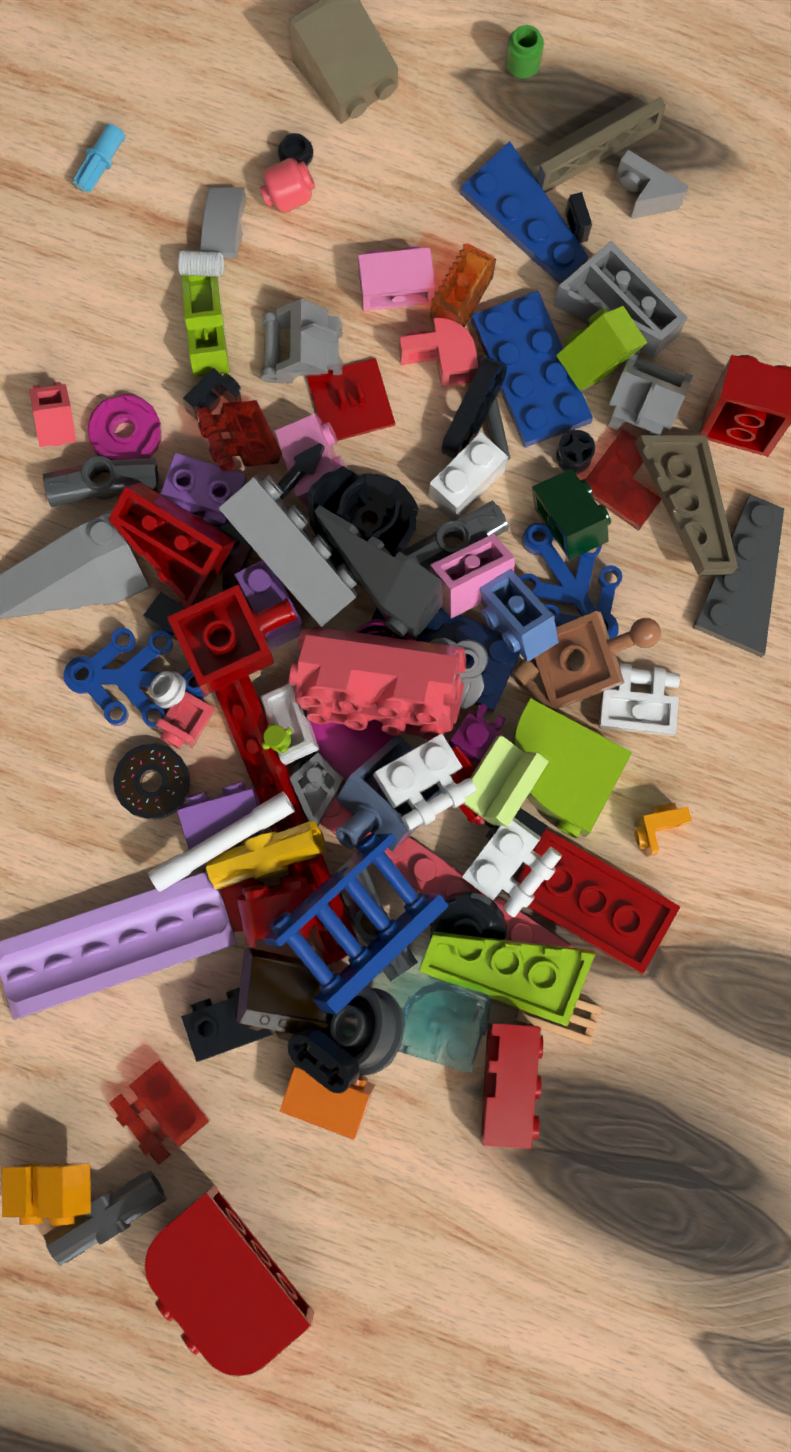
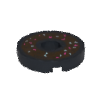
M156 743L140 745L127 752L118 763L113 777L114 792L120 804L132 815L147 820L164 819L177 812L180 805L184 804V798L189 793L190 772L182 757L171 748ZM150 772H157L162 776V785L155 792H147L142 787L144 776Z

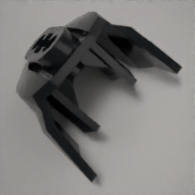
M342 466L338 470L325 473L308 491L310 526L316 535L319 533L332 547L331 557L338 566L344 560L318 525L315 510L319 505L353 524L361 533L363 540L367 541L368 538L373 536L382 541L384 547L393 557L399 552L403 553L416 531V517L419 513L417 503L407 488L393 478L379 474H360ZM366 522H373L375 525L367 527L364 524Z

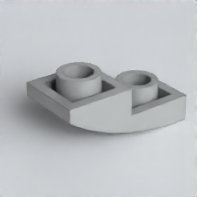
M209 187L203 217L200 251L221 252L223 259L237 258L243 236L240 222L247 199L244 187Z

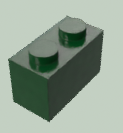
M572 468L532 486L535 510L544 524L548 526L552 536L569 560L609 542L608 525L611 524L610 515L603 504L597 505L593 499V493L588 482L585 479L580 480Z

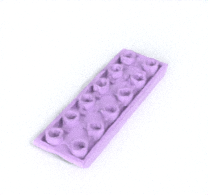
M207 872L180 880L161 892L153 889L0 941V976L12 1018L17 1020L237 945V941L220 889H214Z

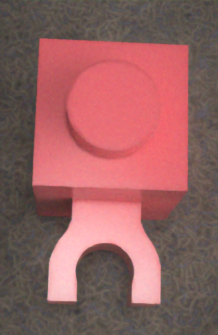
M54 382V386L47 387L33 385V389H29L39 447L60 446L65 443L76 442L66 384H61V382Z

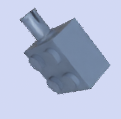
M401 736L392 738L351 774L336 798L353 815L346 823L337 828L335 832L338 841L348 849H353L371 831L375 834L392 833L396 840L388 848L393 852L420 826L418 825L410 831L405 827L401 817L412 811L410 805L406 801L393 809L373 776L377 770L414 750ZM435 784L420 794L428 802L442 792L438 785Z

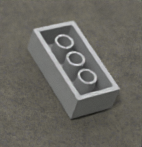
M259 473L218 509L322 627L357 597V579L344 562L338 566L332 559L331 552L333 549L319 533L314 537L305 526L309 521L298 507L293 504L289 508L280 498L284 492L270 475L263 478Z

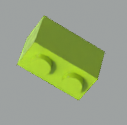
M624 306L608 311L605 307L593 314L588 319L590 326L585 330L581 328L565 339L567 346L556 355L580 392L602 382L648 343Z

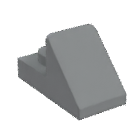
M627 150L620 160L615 178L627 190L640 193L635 202L631 218L679 210L689 188L688 185L630 150Z

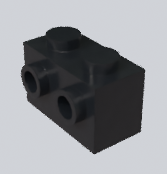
M240 987L226 992L228 1000L214 1005L211 998L188 1006L189 1014L181 1016L196 1062L274 1035L273 1030L262 1029L255 1031L248 1029L244 1024L236 1022Z

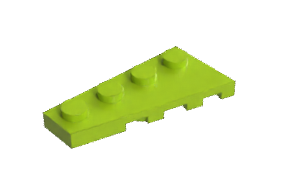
M433 932L419 967V972L567 1027L596 954L594 950Z

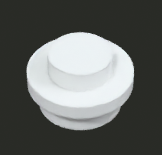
M164 671L158 674L150 686V695L153 697L155 704L161 708H170L178 704L185 694V678L176 672Z

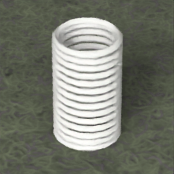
M180 251L178 270L181 275L221 277L223 274L224 260L221 252Z

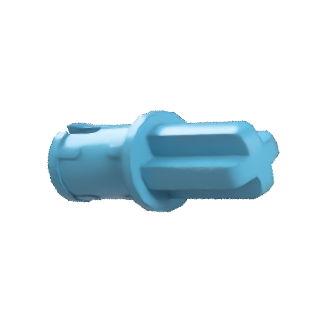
M106 124L105 129L93 148L87 149V158L73 179L75 186L82 192H92L105 169L111 168V159L125 140V134L112 124Z

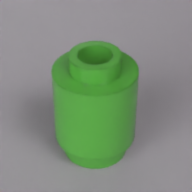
M522 25L513 31L509 37L506 67L517 78H530L540 68L544 40L539 30L534 26Z

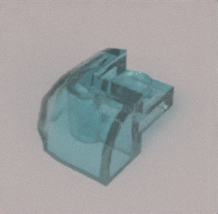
M435 982L434 984L422 987L412 997L408 998L402 1009L404 1034L398 1052L471 1073L482 1035L485 1036L491 1010L490 996L451 983Z

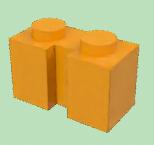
M28 1163L2 1167V1217L19 1218V1225L44 1223V1218H49V1225L59 1226L74 1224V1216L91 1213L90 1163Z

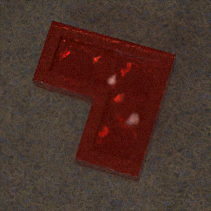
M622 429L585 480L590 485L593 499L596 502L603 504L610 512L640 531L662 499L633 479L644 462L634 443L637 438Z

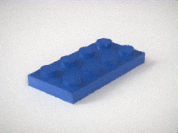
M539 291L471 315V323L484 354L507 366L506 376L500 392L524 448L592 423L593 416L582 391H579L556 356L563 350V347Z

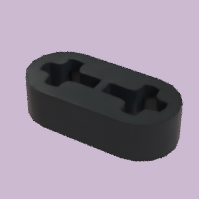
M307 1027L289 1040L287 1047L291 1060L327 1090L340 1094L349 1089L359 1079L360 1069L357 1061L320 1030L314 1027Z

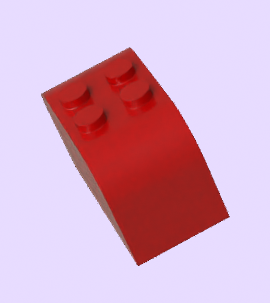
M215 1185L164 1227L152 1240L147 1250L145 1274L150 1288L158 1297L155 1301L158 1310L169 1322L175 1319L184 1331L181 1334L183 1342L194 1355L200 1352L214 1369L223 1374L246 1376L261 1370L312 1325L314 1310Z

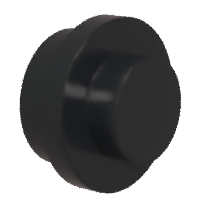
M298 133L289 134L279 144V160L281 162L291 157L298 163L303 161L308 166L313 159V146L305 136Z

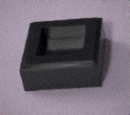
M583 193L571 194L565 210L569 229L579 243L586 242L592 227L591 218Z

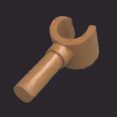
M522 659L513 671L515 681L518 685L531 692L537 702L550 707L549 701L537 684L532 681L539 674L538 669L530 661L527 662L525 659Z

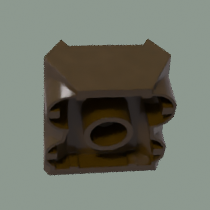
M248 947L244 951L236 1022L244 1024L248 1029L255 1031L262 1029L274 1030L280 1039L289 1041L292 1036L307 1027H314L323 1033L328 1026V1023L325 1022L326 1012L321 1011L312 1000L321 991L319 989L321 984L300 958Z

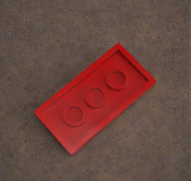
M545 829L533 851L542 857L547 849L552 847L562 857L554 866L556 871L548 881L543 880L533 893L535 898L527 908L637 973L644 974L681 906L550 830ZM527 864L524 865L516 879L520 884L532 870Z

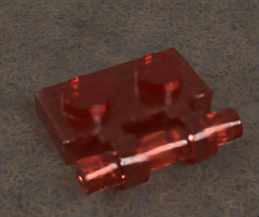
M257 400L223 403L220 414L212 415L208 407H203L197 411L200 433L204 438L208 439L210 444L209 453L212 460L219 464L222 471H229L234 468L235 463L232 457L240 456L244 467L279 463L282 452ZM229 432L231 438L223 439L221 433Z
M162 1059L158 1060L129 1085L138 1097L134 1103L130 1105L122 1094H119L109 1103L118 1115L116 1120L123 1128L125 1126L129 1128L141 1143L138 1146L145 1156L150 1154L158 1166L171 1156L162 1145V1142L168 1136L179 1148L211 1121ZM146 1108L161 1125L154 1133L139 1116Z

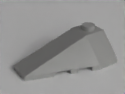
M112 511L76 527L1 573L0 619L43 614L45 611L59 609L75 610L81 609L82 606L103 604V606L113 605L149 589V585L128 542L108 520Z

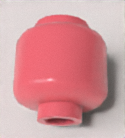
M290 157L265 170L263 174L265 185L260 187V191L269 207L275 205L282 213H288L308 203L312 198L311 190L316 187L306 164L303 161L298 163L294 158Z

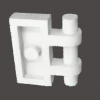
M620 663L619 667L625 683L617 686V690L608 689L602 692L599 728L674 736L677 728L679 697L664 695L665 687L678 688L680 674L666 672L665 668L653 667L652 670L634 669L632 664ZM631 683L650 685L651 693L631 692Z
M443 734L438 735L373 774L393 809L406 801L410 805L412 811L401 817L403 824L409 831L420 824L423 826L435 821V815L449 807L457 808L465 803L466 797L476 792V787L470 778L456 784L450 777V775L459 771L462 765ZM437 784L442 793L426 802L420 793Z
M514 817L508 827H499L462 878L491 900H494L502 889L506 891L511 897L503 906V909L509 915L516 917L523 907L527 908L534 900L535 896L533 893L543 880L548 881L555 873L554 866L561 859L562 855L552 847H549L542 857L534 852L533 848L540 841L541 837ZM524 862L532 870L520 884L512 876Z

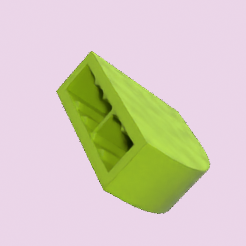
M531 698L518 721L512 741L523 752H537L549 761L528 794L527 799L544 815L558 822L557 828L563 833L574 838H578L579 834L586 837L593 829L632 752Z

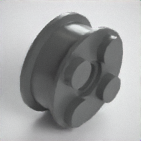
M365 986L337 1014L326 1012L325 1022L328 1023V1026L323 1033L352 1055L359 1065L360 1075H373L382 1071L393 1062L403 1040L404 1019L400 1005L391 994L378 988Z

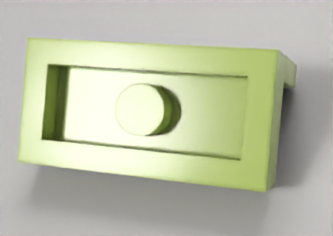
M496 736L470 777L476 787V792L465 798L464 805L491 825L508 827L549 761L537 752H523L505 737Z

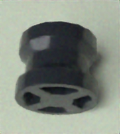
M571 430L564 434L556 451L558 466L563 471L572 468L575 474L584 472L589 467L595 453L593 438L582 430ZM567 453H571L572 455H575V458L572 457L571 455H567Z

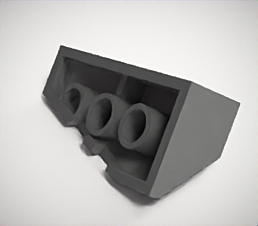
M319 505L315 510L319 527L386 619V626L400 637L407 634L416 640L443 606L441 580L401 552L393 557L379 539L372 536L367 541L363 540L361 533L353 524Z

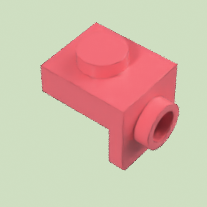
M185 691L182 700L170 707L164 719L159 718L155 725L163 732L160 738L178 749L181 748L182 744L193 749L216 710L214 707Z

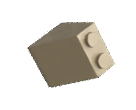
M319 0L289 19L293 63L340 124L350 118L359 117L368 106L379 99H387L398 88V66L360 0Z

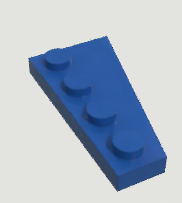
M510 141L461 186L460 195L559 284L564 282L588 261V255Z

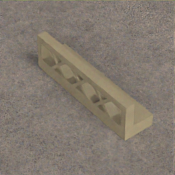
M640 94L524 160V163L546 193L659 129L666 105L661 97L648 103L643 94Z

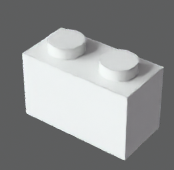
M480 432L430 482L428 498L453 521H456L505 472L508 456Z

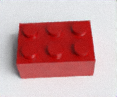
M731 355L708 398L699 435H707L708 441L768 457L791 425V367L786 365L772 366L761 363L757 358L750 355Z

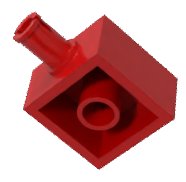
M239 585L167 617L204 696L274 664L272 654L264 639L267 638L266 633L297 620L287 598L257 613L255 610L251 611Z

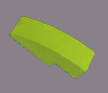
M183 274L181 275L184 315L193 376H205L212 368H215L220 374L230 373L218 277Z

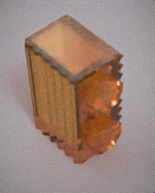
M469 243L463 244L462 250H459V256H456L455 262H452V268H449V273L445 274V280H442V285L438 286V292H435V297L431 298V322H433L434 318H445L453 320L463 327L466 326L494 277L496 264L494 256Z

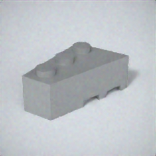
M612 241L558 286L554 306L588 324V319L599 310L606 307L608 311L624 306L648 342L639 351L652 358L657 356L680 335L687 316Z

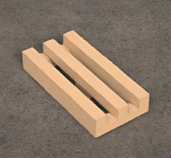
M577 1000L575 1008L591 1013L589 1020L572 1014L569 1022L586 1027L584 1035L528 1016L526 1011L521 1009L518 1010L515 1020L531 1026H539L543 1030L591 1045L593 1033L596 1030L602 1008Z

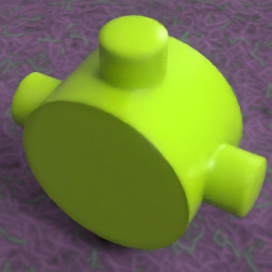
M273 723L267 726L268 729L264 733L265 742L262 743V747L265 750L271 748L276 752H287V748L291 743L290 734L293 733L290 727L284 729L282 726L274 725Z

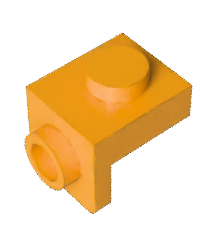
M676 803L653 807L654 814L644 815L637 820L638 826L634 827L635 841L639 850L644 849L646 857L659 853L655 832L682 827L692 822L688 806L677 809Z

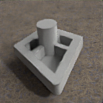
M316 753L290 777V781L308 821H315L317 826H319L343 785L344 779L319 753Z

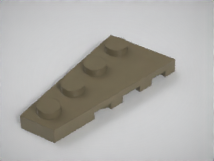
M640 435L634 443L697 574H732L738 569L707 435Z

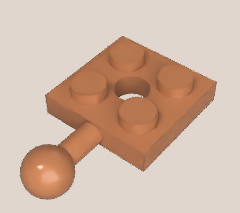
M594 611L556 627L559 643L535 657L551 708L557 710L624 684L625 682L615 653L634 645L640 648L653 647L661 637L659 624L651 618H640L632 624L629 632L610 639L601 612ZM580 650L584 654V665L578 671H572L568 664L569 656L574 651Z

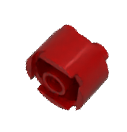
M302 873L280 877V884L273 886H264V882L242 886V895L236 899L246 945L256 947L255 939H262L272 931L269 926L277 917L285 912L292 913L315 891L314 882L307 880V877H302ZM314 915L298 931L305 938L311 935L309 927L313 926L319 932L323 929V924Z

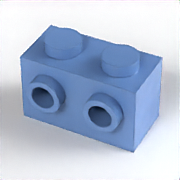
M512 569L479 588L484 604V609L481 610L484 620L491 629L497 627L501 631L502 638L512 653L518 651L529 662L559 643L554 615Z

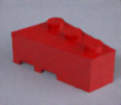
M141 482L124 488L108 519L140 556L143 555L158 572L156 575L159 579L173 589L182 600L180 603L185 608L205 599L236 541Z
M487 1023L481 1144L483 1146L531 1149L532 1139L538 1140L540 1118L539 1115H534L535 1099H540L542 1087L541 1075H537L538 1060L542 1059L543 1035H541V1027Z

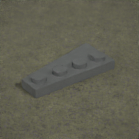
M750 494L731 536L738 569L732 574L715 575L693 629L762 658L766 652L785 508Z

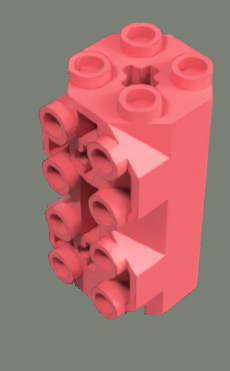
M321 627L301 630L298 644L301 653L298 662H293L291 665L289 683L296 686L295 702L299 703L300 708L308 712L307 719L320 725H325L329 722L338 723L354 730H364L367 728L369 721L376 719L383 723L382 731L389 735H417L427 741L453 729V724H456L464 691V683H461V674L458 672L465 673L466 671L465 648Z

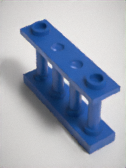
M371 833L363 838L356 846L358 852L292 913L285 912L277 917L269 926L272 931L263 938L267 945L281 947L287 942L321 984L319 986L321 991L312 1000L323 1012L331 1014L340 1012L449 906L440 894H418L384 852L396 840L392 833ZM372 862L405 902L404 909L406 911L396 920H390L356 878ZM344 888L377 929L376 935L378 937L368 947L359 944L327 904ZM314 915L319 918L349 956L348 962L350 964L339 974L332 973L298 931Z

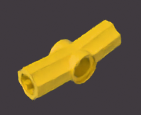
M310 821L279 833L270 832L244 841L242 846L228 849L207 861V874L215 890L252 878L258 880L287 871L290 865L324 854L325 838L315 821Z

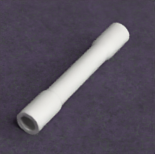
M282 791L255 807L248 815L188 851L177 854L150 870L148 875L153 885L159 892L165 890L188 876L197 867L257 831L266 829L295 812L294 807L287 795Z

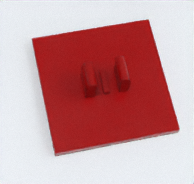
M376 358L343 366L341 375H333V371L328 370V374L306 376L317 416L324 424L328 422L331 424L337 441L396 426Z

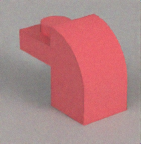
M434 318L432 333L418 330L400 337L399 355L401 365L437 360L441 387L472 382L479 368L476 347L470 333L459 323L445 318Z

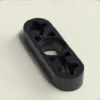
M486 357L482 361L442 443V453L454 459L478 435L504 382L507 372L506 364L490 357Z

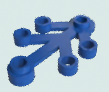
M543 523L529 525L522 538L523 547L532 555H541L561 586L539 582L535 575L529 573L520 577L522 582L531 581L534 584L535 589L532 592L536 597L574 605L581 616L594 611L601 612L610 639L616 637L619 626L616 618L611 614L615 589L622 581L621 570L613 565L602 569L598 578L602 588L596 608L587 596L594 561L599 555L602 545L596 547V551L593 553L585 552L580 555L575 578L552 545L553 536L548 526ZM537 531L542 532L545 540L537 542L532 538V534ZM613 573L617 581L615 583L606 582L604 574ZM544 605L555 615L556 627L580 618V616L560 613L555 605Z
M127 628L115 630L111 636V642L92 658L85 656L76 657L66 665L64 681L68 688L78 694L89 693L103 709L105 719L111 725L121 726L125 724L128 720L129 712L122 703L114 702L102 685H117L142 713V719L148 727L152 729L158 728L155 725L156 722L148 721V714L153 710L161 712V719L164 720L166 713L163 708L153 704L139 687L150 688L154 678L161 673L142 670L158 656L166 655L172 650L173 640L166 631L158 630L153 632L149 638V644L118 670L104 668L121 652L127 653L135 647L136 639ZM121 635L130 636V641L125 646L117 644V640ZM165 637L168 639L167 645L161 649L154 646L156 639ZM191 668L186 670L184 674H180L185 678V691L198 699H203L207 696H204L200 687L192 688L189 686V680L194 676ZM80 669H87L89 671V675L85 680L76 679V673ZM114 708H121L123 710V715L118 720L110 718V712Z

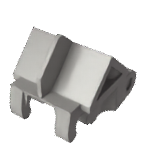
M302 298L277 309V312L262 315V326L265 327V367L261 370L262 381L292 384L294 379L299 376L328 374V369L333 371V375L342 374V360L339 356V338L342 337V322L339 316H328V309ZM280 329H290V358L279 363Z
M636 352L628 359L609 403L610 406L615 407L608 427L618 430L624 422H628L647 430V435H660L663 427L668 430L671 429L693 375L686 373L683 376L639 358V353Z

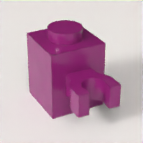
M481 704L475 716L468 713L448 743L451 748L458 746L475 768L495 737L501 735L498 731L506 718L500 715L495 723L486 722L483 716L488 707L484 704Z

